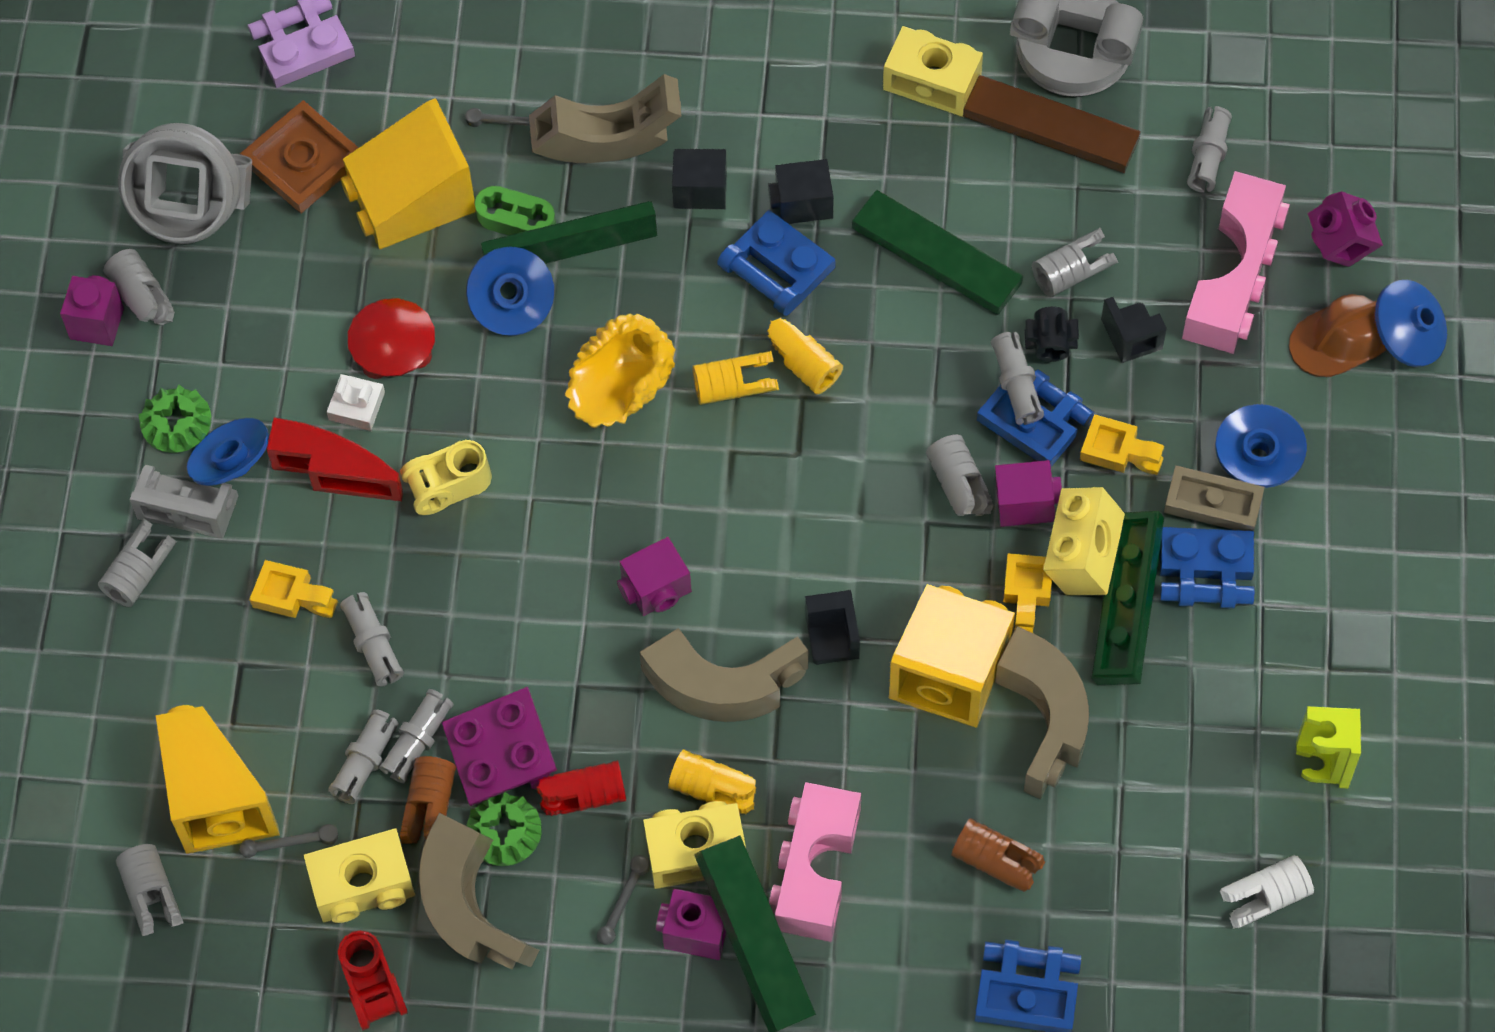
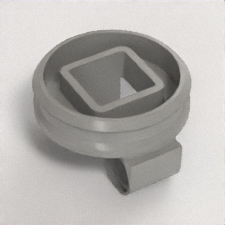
M1019 0L1011 22L1010 35L1017 37L1016 47L1019 62L1026 74L1035 83L1057 94L1085 96L1098 93L1113 85L1125 73L1128 65H1131L1142 31L1143 16L1136 8L1127 4H1121L1116 0ZM1061 24L1097 33L1093 58L1090 59L1050 49L1057 25Z
M169 123L157 126L146 132L137 141L129 143L123 149V160L118 175L120 197L132 220L149 235L169 243H195L214 234L229 219L235 209L244 210L250 204L252 159L240 154H231L219 139L197 126L184 123ZM167 163L199 168L198 206L160 200L158 198L166 190Z

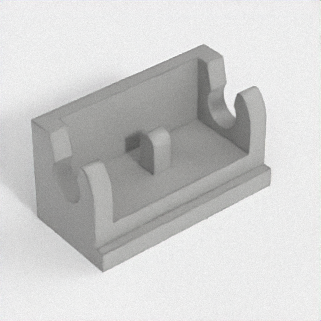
M145 465L143 467L134 492L132 491L130 502L137 519L143 520L144 518L148 522L220 539L224 538L239 496L237 490L232 489L231 484L222 483L220 488L204 486L161 475L160 472L154 471V466Z

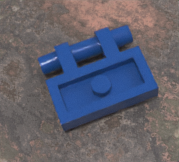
M1037 369L1034 371L1036 379L1033 382L1037 396L1055 407L1052 412L1041 405L1044 411L1043 418L1031 424L1025 425L1023 423L1018 425L1008 392L1002 389L1000 385L977 412V421L1036 461L1050 460L1052 467L1076 438L1077 429L1066 421L1072 418L1086 427L1092 420L1095 412L1082 404L1083 399L1072 391L1065 393L1049 382L1050 377Z
M1163 527L1160 545V576L1178 577V583L1161 582V601H1178L1179 606L1193 607L1194 602L1220 603V608H1235L1236 604H1254V586H1236L1235 581L1252 580L1254 531ZM1194 578L1220 579V585L1195 584Z
M1006 939L1005 944L985 942L983 961L1002 963L1001 972L981 970L975 1021L1044 1032H1072L1078 983L1059 981L1060 972L1079 975L1081 955L1062 953L1063 948L1048 946V950L1019 946L1020 941ZM1016 966L1044 969V978L1016 974Z

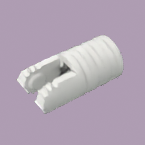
M1292 855L1221 888L1220 893L1223 901L1231 903L1254 894L1258 898L1230 913V921L1234 929L1241 928L1312 895L1314 887L1305 865L1298 856Z

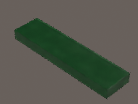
M878 190L874 192L852 220V229L997 315L1000 314L1022 285L1023 275Z
M647 201L484 241L481 243L482 254L484 256L488 252L502 247H518L534 253L545 264L656 237V213L652 201Z
M1160 511L1124 512L1125 516L1108 594L1103 597L1091 677L1096 685L1141 684L1164 517Z
M741 835L694 854L768 1032H777L816 1015Z

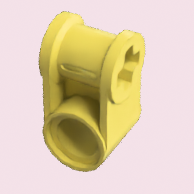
M471 440L458 441L454 445L432 454L414 458L407 462L400 470L402 480L405 483H409L416 499L413 506L419 515L437 513L451 504L473 495H478L488 488L492 479L485 450L480 444ZM466 464L478 465L471 472H460V469ZM425 482L428 483L429 488L425 487Z

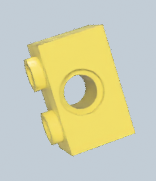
M902 26L884 65L883 90L963 117L965 104L979 75H982L983 53L976 51L967 44H955L935 37L926 30H914ZM935 66L941 69L933 70L929 69L928 67Z
M1103 487L1061 489L1043 570L1065 595L1108 594L1125 513Z
M714 801L703 804L699 807V810L680 813L678 810L669 809L655 813L652 818L643 819L655 889L703 881V875L694 854L739 835H741L745 845L737 803L727 805L723 801ZM692 835H700L707 839L706 844L700 848H689L683 842Z
M396 828L304 854L317 908L323 923L331 920L334 923L348 922L357 918L360 912L376 907L382 910L393 909L404 904L407 898L415 896ZM359 873L372 875L370 882L364 886L355 887L349 884L350 880Z

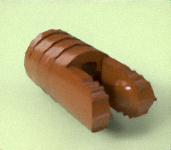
M432 756L415 758L400 832L401 844L417 843L420 840V831L423 826L424 837L427 839L438 814L441 813L447 816L456 770L454 763Z
M969 818L962 829L951 854L952 857L1023 892L1030 890L1034 883L1033 873L1036 874L1038 870H1041L1046 862L1043 855L1008 836L1002 835L1000 832L972 818Z

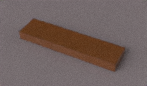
M979 75L963 109V117L1124 174L1141 135L1139 130Z

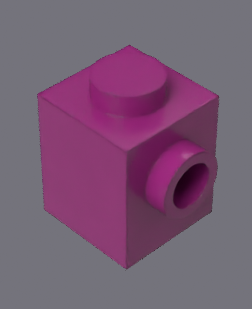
M95 275L87 278L72 276L60 315L70 340L113 347L124 306L114 282Z
M1050 460L995 465L1000 527L1054 522L1055 505L1059 502L1062 484L1061 477H1052Z
M669 537L620 560L621 579L617 580L618 588L627 604L636 603L643 616L653 611L658 613L664 612L673 607L679 601V598L692 592L690 571Z
M673 888L670 904L661 903L656 931L662 932L664 949L715 960L721 959L727 932L711 896Z

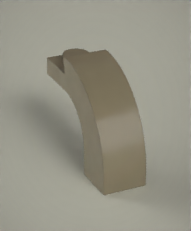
M663 74L634 97L620 103L604 106L584 105L555 95L529 115L532 152L551 159L573 163L618 161L649 152L668 141L666 127L682 116L678 79Z
M1017 626L997 664L995 683L1031 700L1039 708L1045 719L1047 733L1026 773L1024 792L1041 799L1048 785L1054 788L1057 786L1066 763L1078 768L1087 736L1089 705L1083 682L1067 657L1047 640Z
M677 628L640 651L642 672L653 687L678 709L711 721L736 722L763 716L780 707L779 687H790L802 679L808 669V649L797 636L753 664L737 668L721 667L702 658L694 650L681 630Z
M439 813L425 841L419 869L422 902L433 927L451 948L467 959L482 964L489 948H491L487 957L509 969H513L516 962L532 967L540 950L494 927L483 916L477 904L475 896L476 876L493 839Z

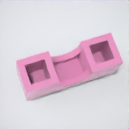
M805 782L802 798L793 797L788 825L795 826L792 842L783 841L778 862V869L785 870L782 886L773 885L769 904L775 914L781 932L832 942L841 902L842 882L819 876L814 872L810 864L817 855L825 851H839L851 854L861 811V793Z

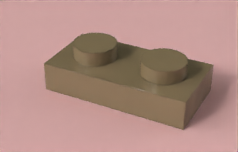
M1175 465L1164 513L1232 530L1254 531L1265 487Z

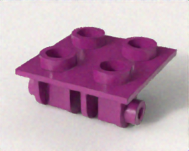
M528 687L442 722L470 806L525 783H530L532 789H537L539 779L548 777L552 772L557 771Z

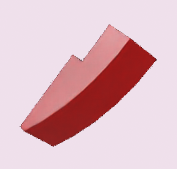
M273 418L267 445V453L273 470L309 474L313 491L402 502L404 493L399 473L378 456L357 443L331 431L302 422Z

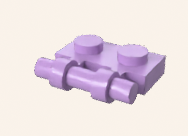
M297 0L298 5L278 13L274 10L262 14L261 20L248 24L253 40L269 35L272 40L258 46L276 88L355 57L353 46L338 16L335 15L323 21L318 16L333 9L330 0ZM305 21L307 27L285 35L284 28Z

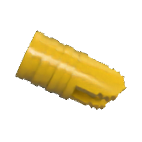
M779 318L771 321L767 330L769 339L771 338L772 346L775 347V350H778V353L784 358V365L792 370V373L800 378L806 386H809L810 390L816 395L829 389L841 375L843 365L838 360H835L834 356L826 351L821 344L817 343L811 335L805 336L794 325L787 322L786 319Z
M772 351L693 365V379L699 404H708L779 390L777 379L765 378L753 383L744 384L741 371L743 368L763 367L768 365V363L774 362Z
M685 749L680 752L670 775L669 789L679 791L687 796L690 795L698 800L706 801V803L723 801L727 805L737 803L740 814H747L754 810L753 800L754 794H756V779L727 765L716 763L714 760L703 758V756L693 754Z

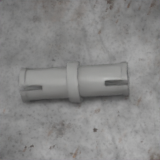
M1215 106L1213 118L1211 117L1213 109L1208 107L1205 110L1200 136L1194 140L1192 146L1194 160L1187 184L1191 189L1198 192L1205 191L1206 181L1208 182L1207 191L1211 192L1214 190L1219 163L1225 159L1228 149L1225 139L1232 115L1227 109Z
M1010 332L1001 333L991 340V346L994 348L1002 373L999 377L1001 388L1008 392L1015 413L1016 423L1018 425L1034 423L1044 416V411L1041 408L1033 384L1036 379L1034 369L1027 365L1019 341V334L1017 332L1012 334Z
M357 593L358 602L351 595L341 602L340 607L344 611L356 637L353 641L357 652L364 654L377 686H386V677L389 678L392 684L404 675V671L400 667L388 642L391 638L386 626L380 625L367 593Z
M428 689L425 698L409 723L403 722L398 730L401 734L384 762L379 766V769L384 774L391 772L390 778L397 782L405 783L406 777L414 766L415 758L420 757L424 749L430 750L435 742L432 736L448 711L454 706L453 702L448 698H445L444 701L441 700L443 694L436 690Z
M373 710L357 741L351 742L345 751L347 759L328 788L333 796H336L338 791H341L338 797L340 801L354 804L370 773L379 769L383 762L381 754L393 732L399 726L398 721L394 717L390 719L389 723L386 722L390 714L381 710Z

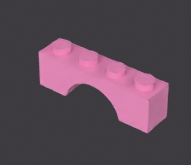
M1234 172L1223 205L1219 230L1227 235L1237 246L1242 261L1233 271L1225 276L1198 281L1186 316L1183 340L1234 354L1238 338L1247 340L1254 314L1247 312L1250 301L1257 303L1260 301L1266 277L1259 274L1263 264L1268 266L1272 264L1278 241L1271 239L1274 228L1283 230L1290 204L1282 202L1286 185Z

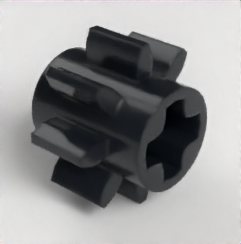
M1053 306L1044 307L1034 313V320H1026L1025 348L1035 349L1038 359L1047 362L1061 361L1069 356V349L1078 348V319L1068 320V313L1065 309Z

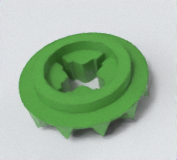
M178 384L176 389L165 390L160 387L156 396L152 399H146L145 407L142 413L139 414L143 437L152 447L163 452L178 453L195 447L206 437L211 427L212 416L208 402L200 396L196 389L190 391ZM179 406L182 416L186 418L178 419L172 432L169 422L164 416H171L173 409Z
M506 792L484 800L475 809H471L467 822V827L493 839L483 861L496 866H510L528 858L537 848L542 834V825L537 809L527 802L524 796L517 797ZM502 813H506L510 825L517 826L516 829L508 830L507 837H505V845H501L497 830L489 829L491 826L499 824Z

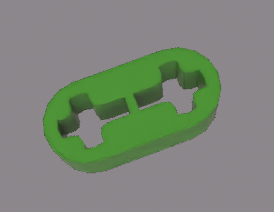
M490 186L481 190L475 199L478 222L482 227L491 231L512 235L556 224L553 206L548 201L539 197L501 186ZM496 203H502L503 209H497L494 214L488 213V208H493ZM536 215L543 216V221H538L535 226L529 225L528 219L534 220Z

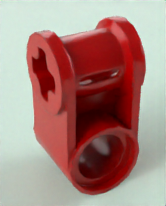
M361 930L346 935L339 944L338 957L350 988L348 993L362 1031L369 1029L371 1022L397 1012L401 1016L408 1014L394 973L390 972L377 938L371 933ZM359 950L373 952V959L365 966L357 967L349 963L353 954Z

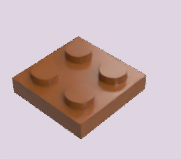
M302 100L243 150L240 155L251 158L252 172L302 214L337 184L340 178L346 176L343 158L359 147L308 103Z

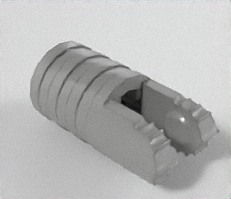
M1101 228L1032 263L1035 280L1045 295L1053 297L1118 263L1114 253H1107L1089 265L1082 251L1086 247L1090 248L1101 242L1105 237Z
M125 249L114 254L104 265V274L110 282L116 284L120 297H122L126 306L136 314V318L143 322L152 320L159 325L173 322L175 313L173 307L160 288L159 282L141 259L139 253L134 249Z
M958 434L949 435L930 445L926 450V455L957 516H964L965 514H971V512L976 514V516L991 514L994 506L991 495L988 493V489L971 457L969 449L965 445L963 437Z
M144 518L98 582V587L106 596L126 607L134 605L177 543L176 540L168 535L165 539L161 540L155 549L152 559L136 549L150 534L153 525Z
M143 844L122 852L117 857L116 864L142 936L154 933L153 918L151 913L148 912L147 906L159 901L162 903L165 918L171 927L183 924L182 916L156 846Z

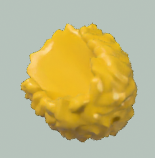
M631 313L610 319L604 327L598 328L596 336L590 337L589 341L581 346L580 352L577 354L579 359L574 361V367L569 370L571 379L568 382L565 396L570 399L568 408L575 412V417L588 423L591 428H596L601 424L610 427L615 422L625 424L628 416L635 414L643 408L644 404L653 400L656 392L666 385V381L672 373L671 370L675 367L673 356L676 349L673 347L672 341L668 339L667 333L660 331V328L655 325L653 320L640 314L632 315Z

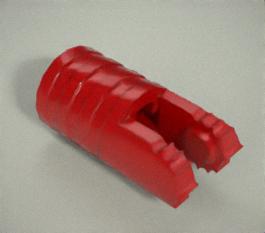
M618 760L543 777V779H539L537 792L542 797L540 807L546 813V816H557L558 814L583 811L588 808H597L602 805L626 801Z

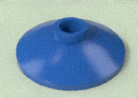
M502 247L488 252L474 265L467 280L466 297L473 316L482 326L501 335H520L533 330L547 317L554 300V282L548 267L537 255L523 248ZM506 282H511L515 287V293L509 299L503 298L500 293L501 286Z
M1411 280L1395 281L1381 291L1375 307V322L1380 339L1389 353L1401 363L1412 367H1423L1435 362L1441 356L1446 345L1447 325L1442 308L1434 295L1421 284Z
M1254 404L1241 407L1224 419L1217 432L1215 449L1221 466L1232 478L1269 488L1289 481L1299 472L1306 457L1307 442L1300 424L1290 414L1274 406ZM1262 449L1266 452L1267 456L1259 457L1251 451Z
M243 418L228 422L213 430L192 451L187 462L189 476L195 483L204 486L222 484L243 476L260 459L267 448L269 440L267 427L258 419Z

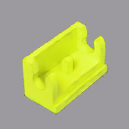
M1307 706L1296 740V754L1308 758L1312 756L1319 757L1323 760L1324 767L1321 770L1304 769L1301 773L1302 778L1309 782L1339 784V788H1349L1361 755L1360 709Z

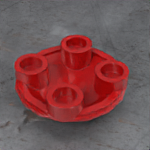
M400 298L381 299L365 306L353 318L348 330V349L354 361L362 367L364 374L369 378L379 379L388 376H401L415 369L426 367L432 359L431 351L435 344V327L428 313L416 303Z

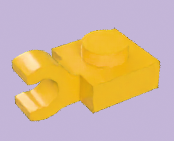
M1094 414L1080 452V461L1122 473L1125 471L1127 462H1130L1141 471L1158 475L1163 462L1162 453L1164 446L1156 442L1136 439L1138 426Z
M1011 553L1007 555L1003 602L1017 604L1015 629L1018 626L1033 633L1036 605L1048 607L1050 605L1052 579L1043 570L1046 557Z
M268 560L264 561L249 599L253 608L296 618L300 606L316 615L332 618L338 603L337 599L332 598L333 589L309 584L311 577L308 570Z

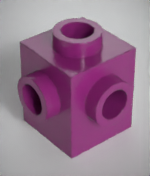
M1341 191L1327 196L1321 205L1307 213L1313 228L1311 232L1312 239L1320 249L1324 259L1350 267L1383 246L1375 224L1377 218L1375 210L1363 198Z

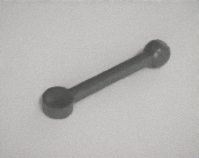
M471 108L465 114L468 125L472 127L480 126L483 122L530 126L529 117L482 114L478 108Z
M326 824L318 832L261 842L246 839L240 844L239 851L244 857L251 858L259 851L316 841L331 845L337 841L338 831L334 825Z
M637 855L632 858L630 862L632 872L606 926L601 927L597 932L598 941L604 945L611 944L615 940L616 934L614 929L639 877L647 874L649 871V860L643 855Z

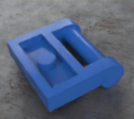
M768 210L735 244L725 248L718 258L717 265L727 273H736L773 301L774 308L787 316L835 269V258L775 213ZM752 255L792 286L782 287L746 260V258Z

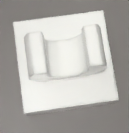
M341 374L327 410L329 421L371 431L385 394L383 384Z

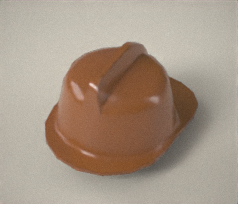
M1344 295L1334 300L1328 307L1306 317L1296 325L1290 335L1289 351L1293 361L1309 374L1320 377H1332L1345 373L1384 353L1386 347L1380 339L1375 322L1377 301L1373 302L1363 295Z

